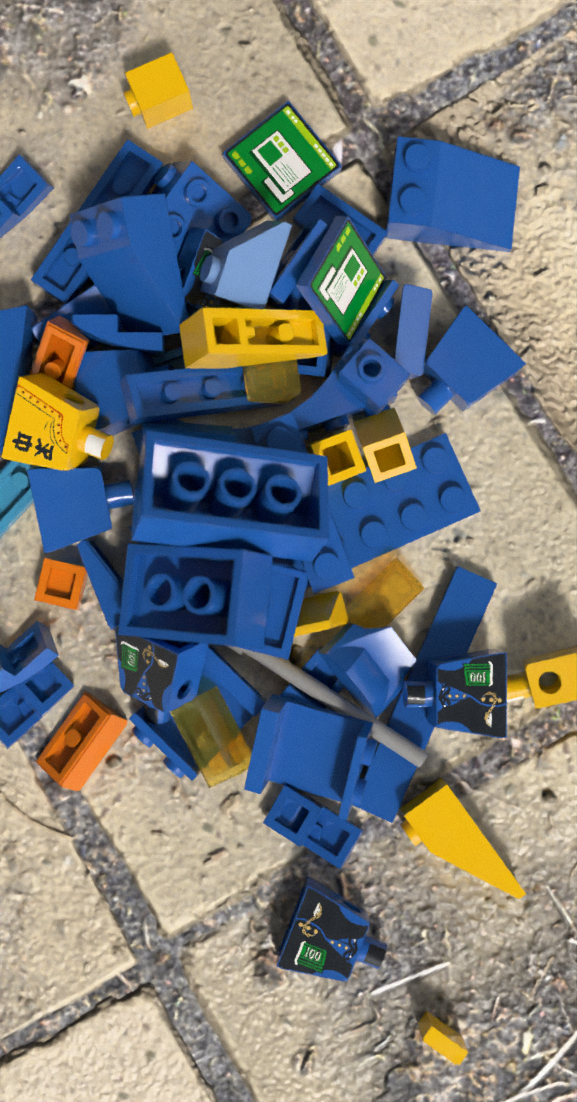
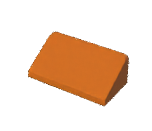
M61 316L47 321L30 375L42 373L72 389L89 340L73 324Z
M85 691L35 762L61 787L80 791L126 727L128 721L95 696Z

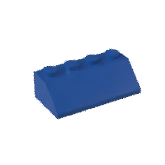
M146 430L134 493L131 540L185 547L246 550L278 558L312 562L329 541L328 456Z

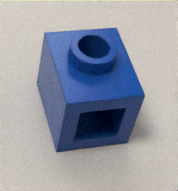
M370 338L361 348L357 344L351 346L338 362V365L342 367V370L339 372L338 381L376 415L381 412L405 385L410 376L407 370Z

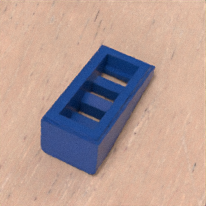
M83 540L77 544L78 552L110 629L114 630L115 624L119 623L124 580L95 542Z

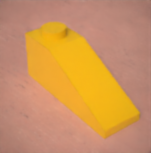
M201 308L179 325L185 369L233 368L321 357L328 354L323 323L313 310Z
M442 778L400 808L406 818L400 825L415 846L423 842L430 853L517 899L526 895Z

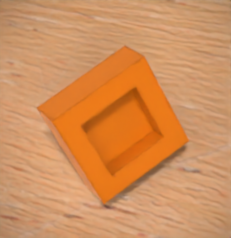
M44 558L34 600L80 610L88 577L85 567Z

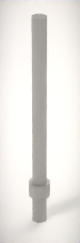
M227 646L239 655L246 653L330 710L373 722L370 736L418 768L422 766L429 755L428 752L288 660L234 646Z

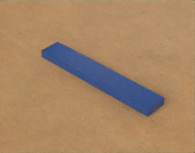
M459 566L455 567L417 653L416 662L410 669L406 681L426 680V665L429 660L468 652L497 583ZM402 689L386 725L425 750L434 726L427 722L426 707L404 706ZM378 742L372 764L367 767L362 778L367 780V786L361 807L353 806L393 823L417 766Z

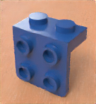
M193 161L167 163L154 179V184L157 186L150 195L165 194L177 261L191 227L207 229L226 242L244 233L251 223V214Z

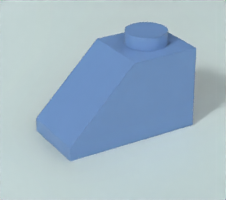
M267 220L215 247L212 255H209L202 265L200 280L203 283L200 291L247 309H264L292 225L283 221Z

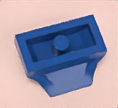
M347 623L317 652L362 710L375 718L385 710L403 689L404 679L416 662L415 657L391 626L363 628Z

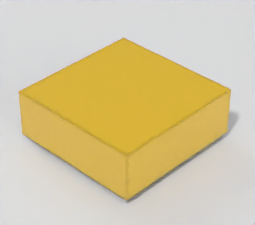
M426 1011L418 1022L423 1042L455 1065H460L468 1054L463 1037Z

